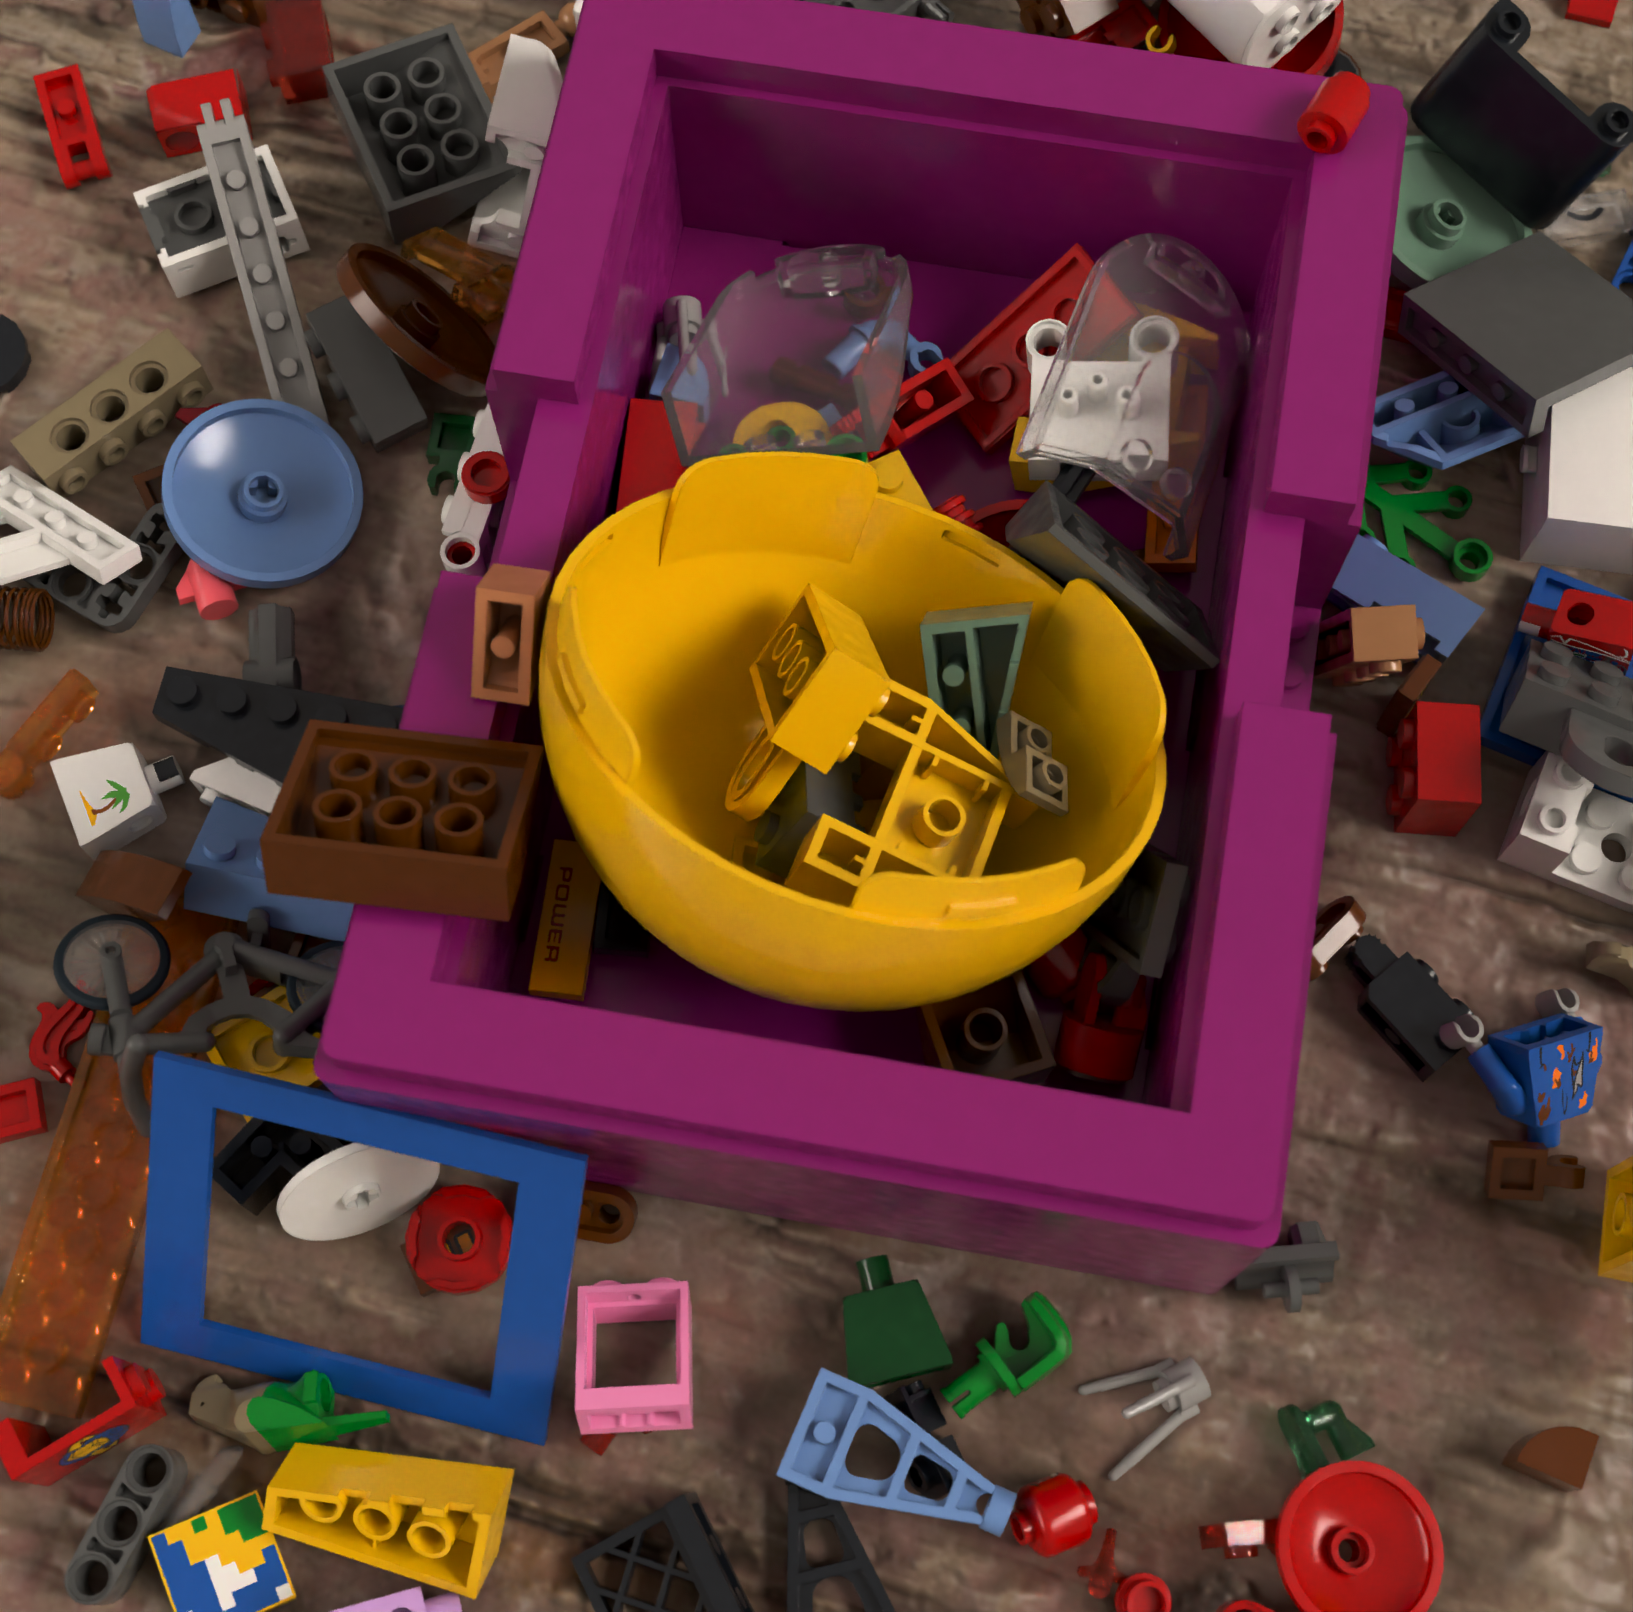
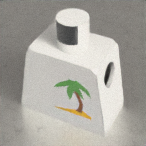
M123 743L50 762L79 845L94 861L100 851H117L164 823L167 815L159 793L185 783L183 773L173 755L148 765L143 755L133 743Z

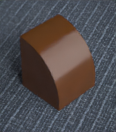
M1559 1426L1534 1432L1517 1441L1507 1452L1501 1465L1563 1492L1582 1490L1599 1435L1571 1426Z

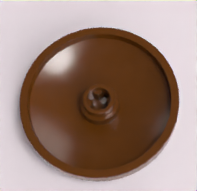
M355 243L350 246L336 265V275L347 299L370 329L400 358L438 384L468 397H486L485 386L495 346L473 316L435 280L397 254L369 243Z

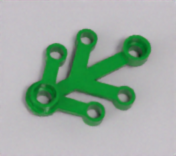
M1409 460L1406 463L1370 465L1368 463L1364 501L1379 511L1385 547L1388 551L1416 567L1414 560L1408 554L1405 530L1448 560L1449 569L1457 579L1464 582H1475L1483 578L1493 561L1490 547L1484 541L1476 538H1468L1458 542L1420 515L1421 513L1441 512L1447 518L1460 519L1466 515L1472 504L1473 499L1470 491L1463 486L1455 485L1449 487L1446 491L1391 495L1379 485L1401 483L1410 491H1420L1427 486L1433 473L1432 467L1420 465ZM1418 470L1424 478L1415 479L1410 476L1408 471ZM1454 497L1459 499L1463 503V507L1451 505L1448 498ZM1363 506L1362 524L1358 534L1362 537L1367 534L1376 538L1372 529L1367 527L1365 506ZM1466 559L1471 561L1475 565V569L1465 567L1460 560Z

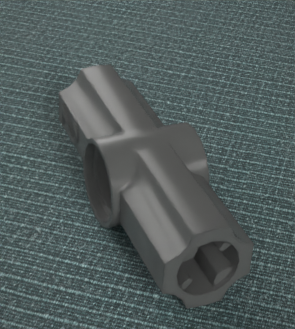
M276 603L258 604L255 609L249 610V660L243 663L242 679L302 690L301 669L299 661L295 657V616L292 608L280 606Z

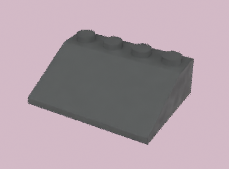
M453 23L322 66L330 102L394 244L440 229L522 172L520 166L506 163L508 149L500 139L496 137L495 143L485 141L492 104Z
M1046 480L1005 525L1006 541L1009 543L1007 548L1031 564L1036 565L1063 588H1065L1069 581L1080 577L1088 578L1097 584L1125 616L1142 641L1151 661L1164 672L1213 669L1221 661L1203 611L1049 481Z

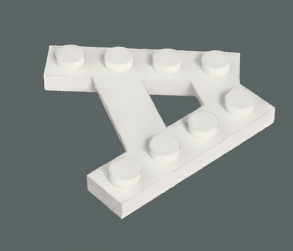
M10 465L0 471V525L8 523L20 531V533L0 538V585L70 564L97 582L105 585L143 561L139 545L16 467Z

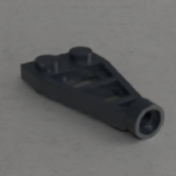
M785 1480V1485H788L787 1612H813V1592L816 1585L821 1580L832 1576H842L851 1581L864 1605L865 1612H896L841 1502L824 1498L811 1491H803L798 1485ZM825 1518L834 1524L844 1556L838 1563L813 1568L806 1560L804 1529L810 1521Z

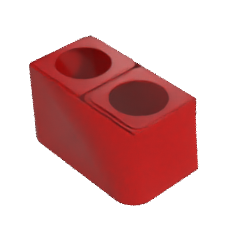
M233 69L155 84L147 89L146 95L154 129L167 158L203 151L196 128L197 125L205 124L200 104L210 102L217 121L224 119L219 100L230 98L235 116L244 114L251 139L253 140L247 94L238 70L237 78L240 99Z

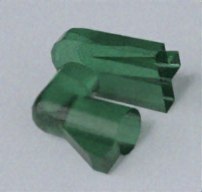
M1333 1400L1321 1402L1303 1412L1294 1404H1287L1278 1410L1279 1425L1297 1460L1301 1480L1314 1470L1329 1464L1315 1436L1326 1430L1341 1461H1347L1375 1447L1372 1438L1348 1420L1342 1407Z

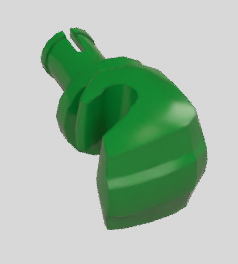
M1035 1291L1031 1293L1021 1304V1310L1027 1325V1344L1024 1348L1016 1350L1011 1346L1006 1324L999 1322L995 1327L994 1349L982 1337L975 1343L980 1352L977 1355L979 1362L948 1386L940 1389V1392L949 1403L966 1390H969L966 1396L951 1406L961 1420L966 1417L967 1413L998 1389H1001L1003 1392L1008 1390L1014 1398L1048 1376L1071 1356L1072 1335L1069 1327L1058 1310L1040 1292Z

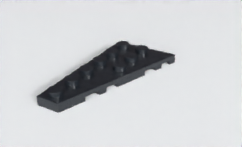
M166 666L152 713L161 723L207 748L212 747L234 759L242 767L252 772L256 771L273 780L279 787H282L310 719L399 729L404 708Z

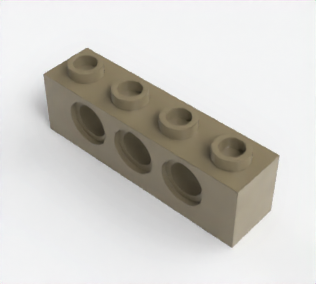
M166 328L10 442L43 485L66 498L68 495L81 491L90 479L108 466L121 462L128 452L148 437L156 436L163 431L167 423L175 418V414L180 408L196 407L214 389L202 365L169 328ZM156 387H161L156 392L149 393L152 389ZM122 415L119 419L110 422L115 416ZM83 443L79 448L71 450L75 445Z

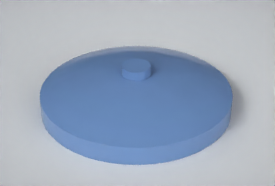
M243 399L224 403L202 413L181 431L172 444L165 460L162 473L161 497L164 516L172 535L182 550L194 562L209 573L225 581L251 588L269 589L289 587L303 583L325 572L336 563L349 547L358 528L363 507V484L359 467L350 448L342 437L325 421L301 407L286 402L270 399Z

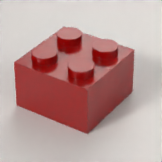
M1417 701L1408 716L1401 718L1398 732L1394 737H1389L1386 747L1387 767H1394V785H1389L1386 796L1387 814L1394 815V833L1456 837L1482 804L1480 705Z

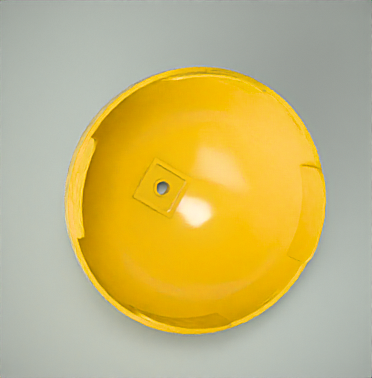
M787 451L744 452L715 456L696 462L679 477L674 488L636 501L608 517L587 534L574 549L556 578L547 606L541 642L539 707L546 758L554 788L578 844L607 888L647 931L679 956L706 973L735 987L769 999L826 1010L855 1012L891 1011L922 1006L964 995L1026 967L1071 935L1112 894L1150 839L1161 814L1166 790V753L1163 741L1166 724V700L1156 669L1142 641L1116 605L1090 579L1080 577L1069 581L1065 588H1063L1042 570L983 533L938 512L877 492L879 477L876 470L866 462L833 455ZM808 583L861 615L889 679L928 697L920 624L927 612L1034 601L1009 711L1012 710L1052 732V759L1068 767V813L1060 817L1039 807L1016 830L1001 823L981 877H940L901 872H881L873 874L861 882L849 908L805 895L785 885L786 878L755 865L759 842L754 840V834L757 824L765 811L756 819L745 821L728 811L725 807L726 792L731 778L746 750L765 725L749 668ZM883 799L863 801L862 810L859 813L855 811V823L865 827V833L868 835Z

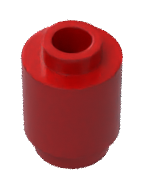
M1341 71L1321 83L1297 122L1299 136L1309 149L1324 154H1336L1345 149L1370 107V89L1364 79L1352 72Z

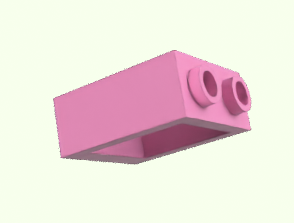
M660 1277L652 1279L647 1283L622 1284L613 1280H604L593 1284V1286H578L575 1413L581 1435L693 1429L692 1305L688 1281H676L671 1278ZM676 1320V1384L596 1388L597 1324Z

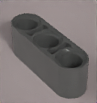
M146 1444L134 1449L126 1458L67 1567L64 1576L65 1589L69 1597L75 1602L84 1605L113 1604L122 1599L129 1590L151 1549L147 1536L161 1530L185 1485L188 1476V1464L181 1453L175 1449L155 1444ZM161 1456L166 1463V1474L158 1485L151 1487L146 1480L145 1472L151 1460ZM132 1509L137 1516L138 1525L135 1533L124 1541L117 1531V1523L125 1511ZM102 1562L108 1570L109 1579L106 1587L100 1593L95 1594L91 1591L88 1577L93 1567Z

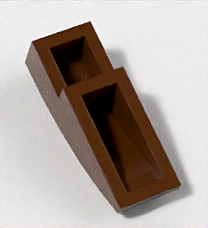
M103 850L100 851L75 896L109 914L130 915L145 920L148 923L166 921L193 873L182 867L143 855L124 851Z

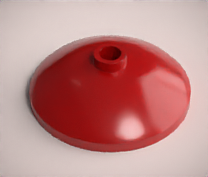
M1358 1460L1340 1461L1325 1465L1308 1474L1292 1489L1278 1517L1275 1531L1277 1567L1285 1589L1301 1612H1427L1433 1603L1440 1587L1444 1567L1441 1532L1433 1511L1421 1493L1408 1480L1395 1471L1373 1462ZM1343 1540L1348 1542L1352 1549V1556L1347 1562L1340 1557L1338 1551L1339 1545Z

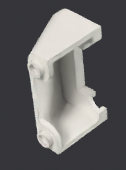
M515 34L510 35L487 124L485 141L495 143L496 137L500 139L508 149L506 163L520 166L522 172L477 203L467 244L518 258L563 83L555 55L551 49L539 40Z

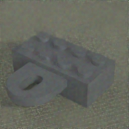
M1531 639L1506 689L1499 731L1563 757L1565 762L1574 771L1588 781L1613 793L1633 798V679L1624 676L1618 667L1608 662L1595 661L1592 663L1574 656V653L1568 647L1554 641L1542 643Z

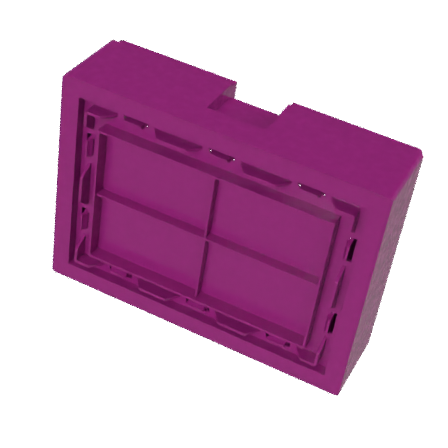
M584 0L485 386L486 396L511 479L489 568L493 563L551 571L550 600L556 578L569 555L587 534L616 513L630 398L649 400L648 386L657 341L656 324L662 321V307L667 299L673 296L688 295L700 301L702 319L710 321L712 341L729 392V399L726 401L721 400L701 339H699L697 344L690 347V356L696 362L702 377L703 417L701 421L698 454L689 453V468L696 462L710 457L722 456L725 452L735 449L736 439L743 426L751 418L766 410L781 407L796 408L812 414L819 420L832 412L835 415L836 410L833 408L828 412L793 396L794 390L790 389L788 392H784L773 387L770 384V375L779 359H786L799 365L797 370L800 372L803 369H807L833 381L825 372L823 362L850 337L849 331L853 326L861 327L869 324L858 322L847 314L844 307L845 290L853 294L862 303H872L878 299L866 287L867 272L881 276L886 281L888 288L898 289V291H913L912 307L898 306V308H887L885 314L879 320L870 323L889 322L900 326L908 331L919 343L926 341L937 345L942 352L943 359L946 357L951 359L1070 248L1079 243L1085 248L1130 306L1215 339V377L1188 375L1186 386H1205L1206 389L1197 572H1157L1203 611L1221 660L1213 669L1164 672L1153 663L1166 700V724L1163 734L1166 753V790L1161 814L1148 843L1189 866L1187 874L1190 877L1189 896L1185 905L1178 909L1174 925L1177 937L1176 949L1171 961L1165 963L1162 978L1146 976L1145 1000L1147 1020L1134 1077L1123 1084H1109L1085 1079L1070 1074L1058 1066L1054 1068L1044 1082L1035 1085L926 1066L916 1007L891 1011L855 1012L816 1009L769 999L735 987L706 973L679 956L653 934H651L648 958L595 954L593 945L584 1001L530 995L528 988L554 839L577 840L554 788L546 758L539 707V668L532 701L529 706L471 697L476 587L483 577L441 570L437 587H434L399 729L544 746V756L522 880L509 922L354 904L313 1067L316 1076L337 1098L344 1101L438 1118L589 1155L585 1180L616 1185L627 1191L1202 1294L1218 1292L1275 1244L1281 1229L1337 734L1330 733L1332 715L1309 710L1321 609L1362 524L1408 123V113L1403 107L1401 92L1392 86L1367 83L1370 89V107L1344 150L1336 154H1324L1314 152L1305 145L1299 136L1297 122L1321 83L1329 78L1326 76L801 0ZM785 241L789 246H783V242ZM860 253H864V258L857 256ZM1145 296L1148 297V301L1140 300ZM882 351L876 359H868L843 385H840L839 390L844 391L845 388H849L862 394L864 397L863 409L880 395L911 378L907 369L908 361L897 353ZM927 360L919 362L926 369L933 365L932 362ZM957 415L900 450L932 509L954 495L959 496L963 494L967 499L963 503L966 509L972 508L976 511L1001 501L1030 499L1035 493L1015 490L1009 464L1014 435L990 455L985 453ZM836 416L837 419L842 423V425L848 422L847 420ZM856 434L853 438L856 441H859L863 444L859 436ZM766 441L765 444H764V446H765L766 450L768 451V449H767V441ZM783 446L776 451H787L790 447ZM1140 481L1085 491L1076 503L1078 507L1131 551L1145 548L1149 482ZM1082 930V932L1088 939L1089 935ZM1022 968L1024 978L1053 1054L1063 1012L1073 1010L1075 998L1066 1003H1063L1060 997L1056 999L1044 998ZM1099 1003L1097 1013L1113 1017L1115 1006Z

